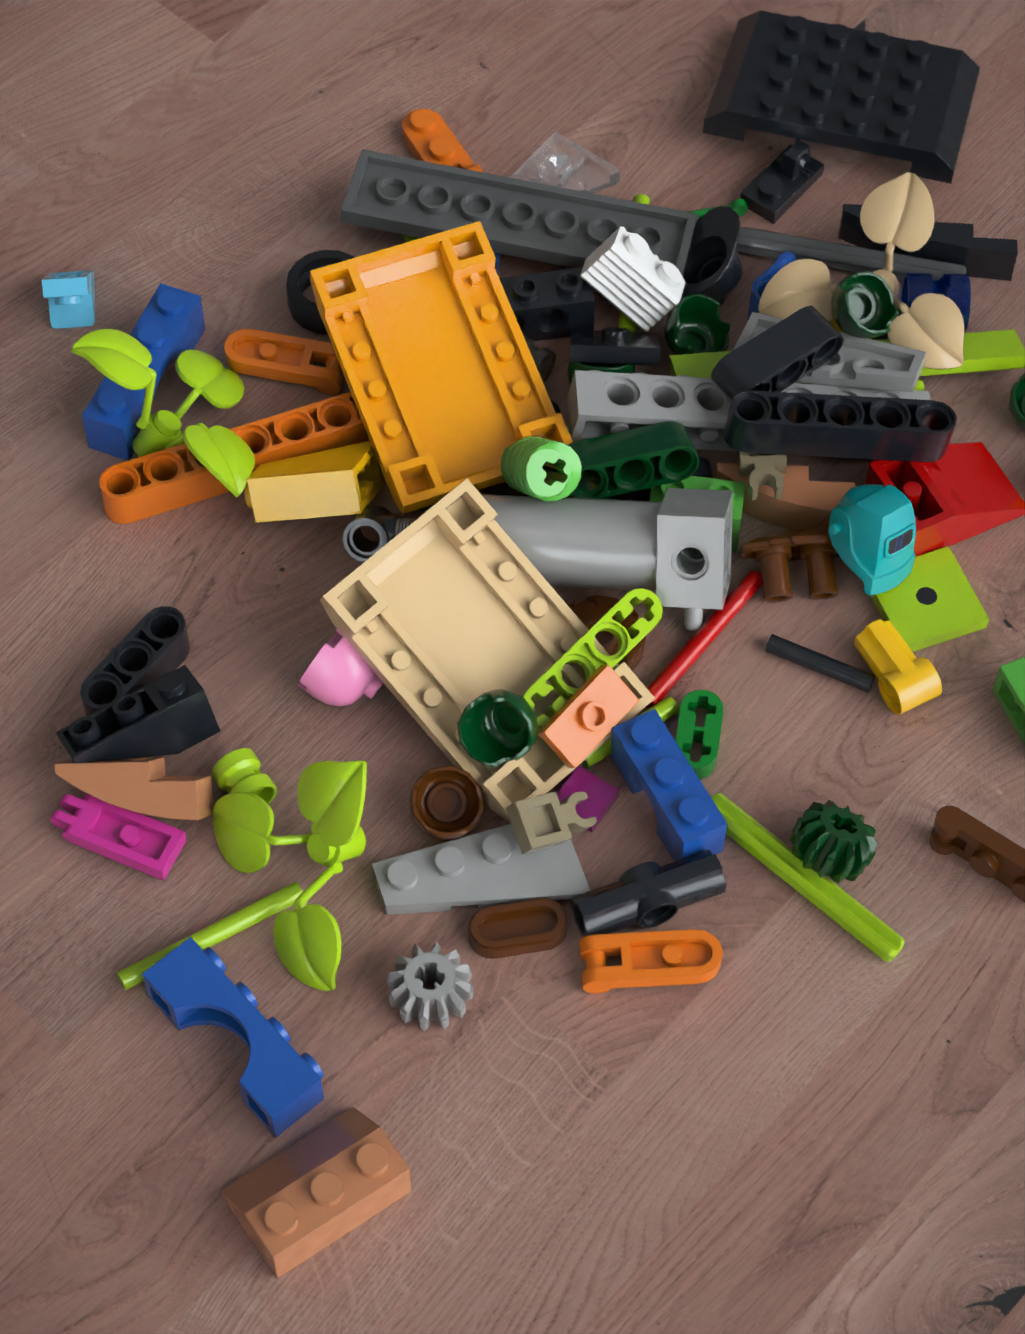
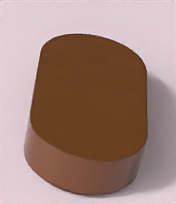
M536 898L487 906L479 909L471 917L468 925V939L470 946L477 954L490 959L551 950L559 946L565 939L568 918L564 908L558 902L548 898Z

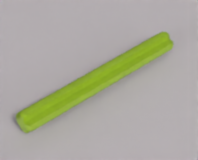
M716 793L711 797L727 822L726 834L881 959L890 962L900 953L905 942L901 935L824 875L819 878L815 870L803 868V859L795 857L791 853L792 849L726 796Z

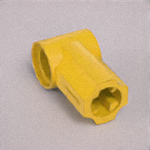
M876 620L868 624L855 637L854 646L878 678L880 694L891 712L900 715L940 696L942 693L941 680L933 664L925 657L917 659L890 620Z

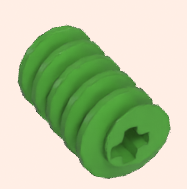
M525 437L507 447L501 458V472L505 482L515 491L544 501H558L569 496L576 489L581 479L582 465L578 454L570 446L541 437Z

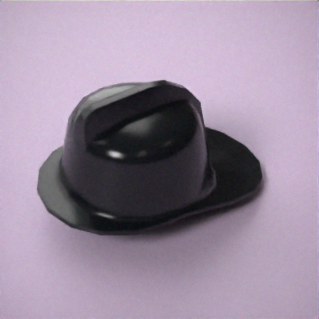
M719 206L713 208L696 222L683 276L685 281L683 297L700 293L716 299L721 306L727 295L741 280L743 266L735 249L741 223L738 213L731 207Z

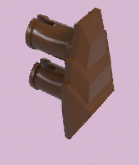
M819 523L809 529L789 530L779 536L756 538L741 546L738 552L739 557L755 559L761 565L763 601L782 602L793 597L788 561L806 560L810 599L821 600L838 596L839 590L836 583L834 557L840 556L832 545L828 533L829 526Z

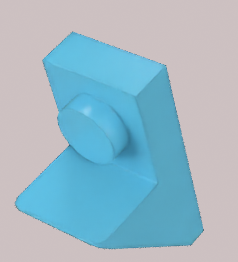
M94 270L49 273L42 279L43 298L48 297L52 328L88 327L94 325Z

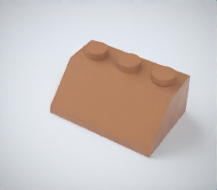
M352 1107L220 1192L278 1279L411 1192V1178L409 1166L381 1127L355 1107Z

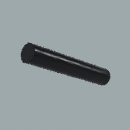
M774 634L770 636L765 651L867 693H869L875 680V675Z

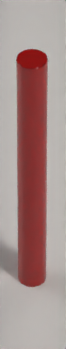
M750 570L725 599L723 610L716 609L648 686L647 689L655 699L646 706L647 708H651L662 701L763 585L762 575L759 572Z

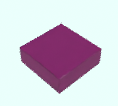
M577 766L558 791L557 797L561 803V801L575 792L587 793L588 799L576 805L575 809L581 818L596 817L597 823L587 829L592 833L618 799L619 789L584 768Z

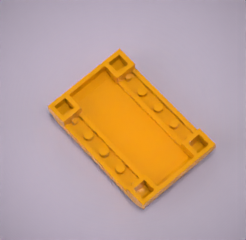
M480 221L310 271V282L320 316L392 498L402 514L436 504L466 478L477 490L505 482L501 472L503 453L507 447L525 437H541L566 445L573 443L562 414H556L495 270L496 258Z

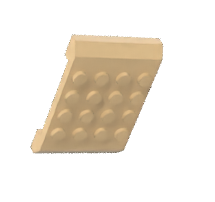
M466 478L323 595L320 602L333 625L353 646L451 763L473 776L481 787L483 800L486 804L511 824L506 807L516 801L548 793L575 768H568L539 734L536 743L531 746V750L519 760H511L493 768L487 767L469 757L459 742L457 722L464 708L485 692L505 689L522 696L589 630L494 520L498 516L497 512ZM595 638L594 642L597 650L603 655L611 656ZM625 662L620 665L616 664L612 669L636 695L639 701L617 725L632 719L655 699ZM567 663L563 666L561 672L562 679L568 686L579 688L585 683L586 674L581 666L575 663ZM554 689L540 701H536L531 697L535 704L533 711L537 718L542 714L547 715L549 718L551 717L546 710L560 696ZM612 730L587 755L586 758H588L594 751H596L602 744H604L611 737Z

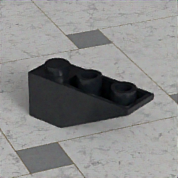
M184 665L174 671L163 674L157 680L130 694L119 697L115 702L96 712L75 720L71 725L55 733L76 764L179 754L219 733L220 728L204 689L187 666Z

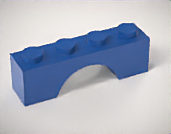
M162 283L158 286L130 333V336L143 344L151 353L152 361L148 367L157 374L153 398L167 367L183 351L194 350L205 331L201 296ZM106 376L104 377L82 414L89 448L127 461L131 459L135 452L132 442L141 430V428L136 426V422L141 416L145 388L130 390L116 384Z
M190 937L142 973L147 996L178 1030L197 1025H213L225 1028L243 1040L250 1050L248 1065L239 1080L243 1102L272 1135L277 1138L324 1100L321 1081L324 1074L317 1062L308 1053L304 1052L302 1055H299L289 1044L291 1038L288 1032L276 1018L271 1017L267 1020L256 1009L258 1002L249 988L240 981L234 985L224 974L226 967L215 951L210 947L202 950Z

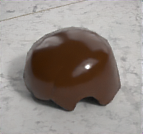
M452 765L427 770L415 782L409 797L411 818L423 833L437 840H454L466 835L477 824L484 808L480 785L469 772Z

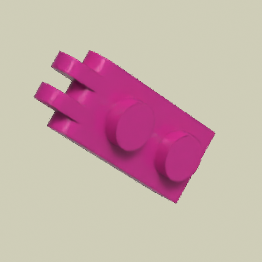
M86 793L83 800L70 794H64L59 805L74 815L61 810H54L50 817L52 824L64 830L62 836L67 841L163 881L187 842L185 831L146 815L106 803Z

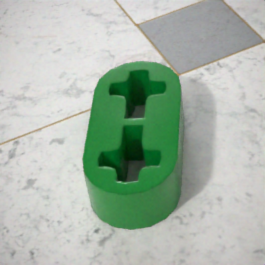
M695 690L683 698L680 705L676 743L700 780L708 777L716 767L723 719L722 701L716 694L707 690ZM697 708L707 709L704 727L695 726ZM693 742L702 743L700 762L690 760Z

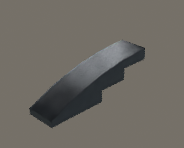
M843 204L838 239L858 247L885 251L887 243H874L865 235L860 223L862 205ZM934 222L932 234L921 249L915 252H907L895 246L894 253L961 264L966 267V277L1011 281L1018 254V246L1015 239L974 237L973 224Z

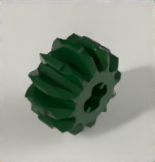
M830 800L824 805L813 802L804 811L802 817L797 819L792 829L793 834L790 841L794 846L791 853L795 857L803 859V868L815 870L819 878L826 875L838 884L843 879L855 881L864 872L866 866L870 865L875 856V849L878 845L874 839L876 830L872 826L864 824L865 816L855 815L850 811L848 805L841 808Z

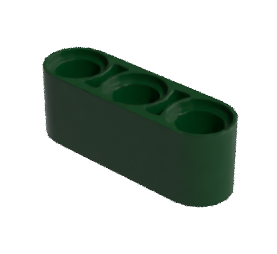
M675 421L657 423L576 441L568 444V446L579 456L582 465L581 479L576 489L570 495L574 498L601 499L682 481L696 472L700 459L686 428L681 423Z

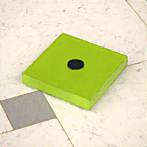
M949 546L916 556L912 572L903 582L884 593L870 596L883 621L890 620L912 652L985 629L989 622V617Z

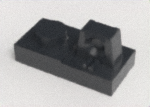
M797 139L793 146L790 144L740 193V199L746 201L749 210L774 224L823 174L824 164L811 157L810 145Z

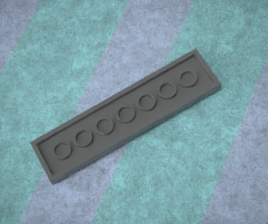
M364 149L361 151L341 208L342 223L419 238L480 221L493 252L572 268L583 267L586 258L622 226L625 227L627 232L640 235L647 242L653 255H657L659 260L670 262L676 266L682 278L698 216L695 213Z

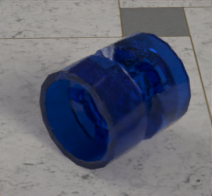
M905 273L902 285V302L910 308L912 302L920 295L927 293L944 295L950 298L959 308L963 317L964 331H966L971 304V286L968 274L943 273L939 280H935L931 273Z

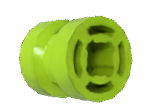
M241 748L226 754L212 769L211 775L218 788L222 791H227L229 794L249 792L262 798L268 805L277 794L276 785L270 776L261 773V763L250 748Z

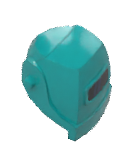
M867 484L850 488L831 512L828 533L833 547L843 562L864 581V593L869 596L884 593L895 588L912 572L916 538L913 506L904 493L890 484L887 486Z

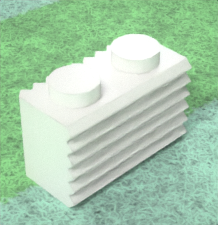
M622 226L586 258L580 274L582 279L644 332H648L668 311L677 306L685 286V281L676 266L670 262L659 260L657 255H653L647 242L640 235L627 232L625 227Z

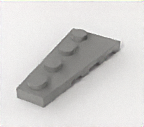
M752 312L733 350L784 319ZM839 332L844 337V343L839 352L826 364L797 381V383L913 392L924 367L926 352L868 338H858Z
M512 824L372 863V873L386 915L451 911L453 906L478 905V909L501 903L536 898L566 900L591 891L571 839L560 845L522 854Z

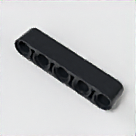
M749 390L742 391L732 398L723 436L725 442L731 448L745 453L933 462L941 459L946 453L956 426L957 417L949 405L935 400Z

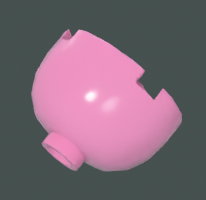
M336 629L335 631L338 633L332 637L328 644L325 643L301 677L298 687L313 698L327 705L338 707L352 705L363 694L372 699L384 683L339 630Z

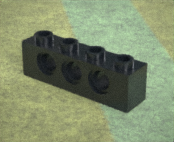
M583 267L499 278L526 343L571 337V329L594 330L595 297L592 286L580 277Z

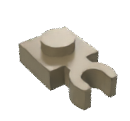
M736 451L739 475H750L747 489L749 498L757 500L758 487L767 485L773 488L775 499H781L784 488L782 473H786L787 466L786 455Z
M555 791L516 801L506 807L522 854L563 844L572 838L571 832L581 833L597 823L596 817L581 818L575 809L576 805L588 799L587 793L575 792L560 803Z

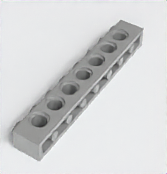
M599 370L574 371L566 398L569 433L573 442L657 423L675 421L681 423L686 428L695 449L736 451L725 442L723 436L731 400L715 384L712 378H698L687 375H648L639 372L631 374L602 372ZM794 383L781 391L789 393L930 400L929 391L914 390L913 392L821 384Z

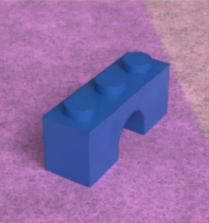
M656 709L613 727L610 758L632 794L644 790L648 796L657 819L656 833L673 861L675 862L706 850H710L713 854L723 852L727 822Z

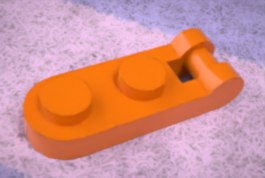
M416 109L404 117L402 137L416 160L483 172L477 163H473L437 112L430 109Z
M256 329L237 330L230 334L225 341L224 352L226 362L237 373L312 386L327 395H335L340 392L344 378L341 374V366L330 342ZM320 362L323 363L325 367L313 365V363Z
M697 929L588 935L579 941L580 957L586 962V970L581 974L582 987L587 993L598 994L613 988L687 985L708 982L717 975L721 968L723 950L720 942L713 934ZM609 956H620L621 966H606V958Z

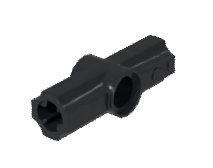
M706 850L663 866H659L656 862L638 864L624 872L619 881L572 897L571 907L576 925L584 937L588 935L609 934L634 924H638L641 928H651L670 920L677 914L679 908L725 893L726 882L722 866L716 854Z

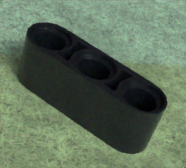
M812 305L806 306L724 356L712 370L711 378L730 400L742 391L781 392L830 361L841 349L844 337Z
M161 606L147 613L84 680L81 685L80 694L86 716L115 702L119 697L130 694L157 680L163 674L176 670L185 661L189 654L190 644L186 621L178 609L171 606ZM165 635H173L169 638H160ZM136 667H142V669L138 671H129ZM112 700V702L108 704L98 705V703L102 701Z

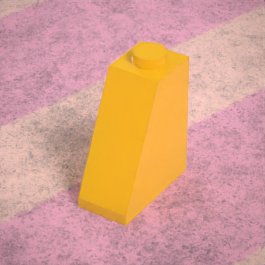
M366 441L260 464L250 477L247 478L244 495L247 506L253 508L255 523L361 514L384 485V479L371 442Z

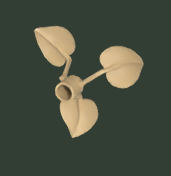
M908 172L873 190L865 199L860 212V223L865 235L874 243H887L884 268L872 273L885 279L893 293L894 306L903 313L897 316L889 326L891 329L887 333L890 344L926 352L925 368H958L962 366L964 361V322L957 305L944 295L927 293L918 296L909 308L904 302L900 301L902 289L897 277L892 273L895 246L907 252H915L927 243L934 228V207L930 193L916 174ZM814 259L793 261L781 268L766 285L760 298L759 313L785 319L798 310L812 305L830 323L833 320L832 293H834L838 284L830 285V272L823 262Z

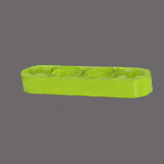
M644 588L633 589L628 592L522 695L532 709L535 704L531 697L536 701H540L553 689L560 695L546 710L551 716L550 718L545 714L540 715L538 718L536 717L538 730L565 704L564 698L569 700L579 689L570 687L564 682L561 674L563 666L567 663L578 664L585 671L586 681L601 665H609L613 668L662 618V603L655 593ZM640 603L646 605L648 608L644 614L646 619L643 617L638 619L627 630L620 624L632 613L634 609L632 605L638 606ZM607 631L616 637L619 646L615 655H603L597 650L594 640L598 632Z

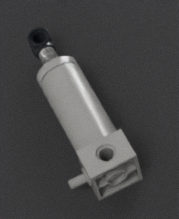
M667 488L662 502L563 498L558 501H544L532 496L481 494L497 512L498 516L494 520L551 586L621 590L644 588L656 591L662 607L684 608V627L690 631H697L703 625V609L723 610L731 581L733 491ZM368 505L361 514H356L344 530L342 539L344 548L355 560L365 562L415 520L414 518L401 519L399 514H392L383 506ZM370 526L378 532L380 540H368L362 534L360 527Z

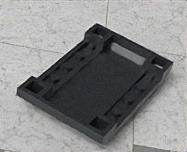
M760 10L738 21L704 119L703 133L744 141L747 129H753L912 162L910 173H914L920 178L951 184L980 67L963 50L933 45L922 40L913 41L888 36L882 32H868L848 28L841 24H828L807 20L801 16H787Z

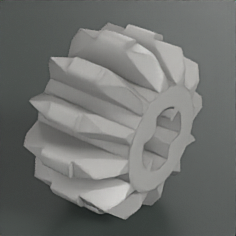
M437 941L431 947V952L424 953L422 948L415 943L412 948V959L398 955L395 960L397 971L389 972L387 986L392 990L389 994V1004L393 1009H401L400 1017L404 1024L418 1017L420 1029L425 1032L430 1026V1021L437 1020L438 1024L443 1029H446L449 1026V1015L463 1018V1015L466 1013L464 1002L471 1001L474 994L473 986L469 983L472 979V971L468 964H459L460 954L456 949L443 956L441 955V946ZM426 984H435V989L427 990Z

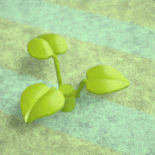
M99 329L87 333L73 345L70 353L85 358L99 372L116 384L130 390L145 388L141 416L136 422V426L141 428V430L132 442V447L139 457L185 442L190 452L236 498L240 496L247 483V478L250 477L255 465L254 454L247 443L233 431L220 425H215L208 429L205 424L198 423L188 426L182 434L180 429L182 427L180 419L200 394L209 403L220 409H228L237 405L244 394V384L237 373L230 368L224 367L221 361L208 353L193 349L185 350L177 357L175 368L179 377L194 389L175 413L160 410L158 413L150 415L157 374L148 367L152 361V356L143 344L125 332L115 329Z
M324 760L312 763L303 770L297 785V801L302 815L313 822L311 825L312 832L307 834L272 835L274 814L271 807L262 798L249 792L227 794L218 799L213 807L214 816L212 822L218 847L227 863L234 869L243 873H253L263 869L270 859L269 844L278 846L307 843V851L311 859L316 863L327 866V869L296 898L294 902L295 911L286 910L277 915L273 929L275 948L285 968L302 983L323 991L336 989L335 976L341 958V936L334 916L327 909L318 904L306 905V903L333 875L343 871L341 862L357 858L365 850L366 838L363 829L359 825L366 793L367 762L364 760Z

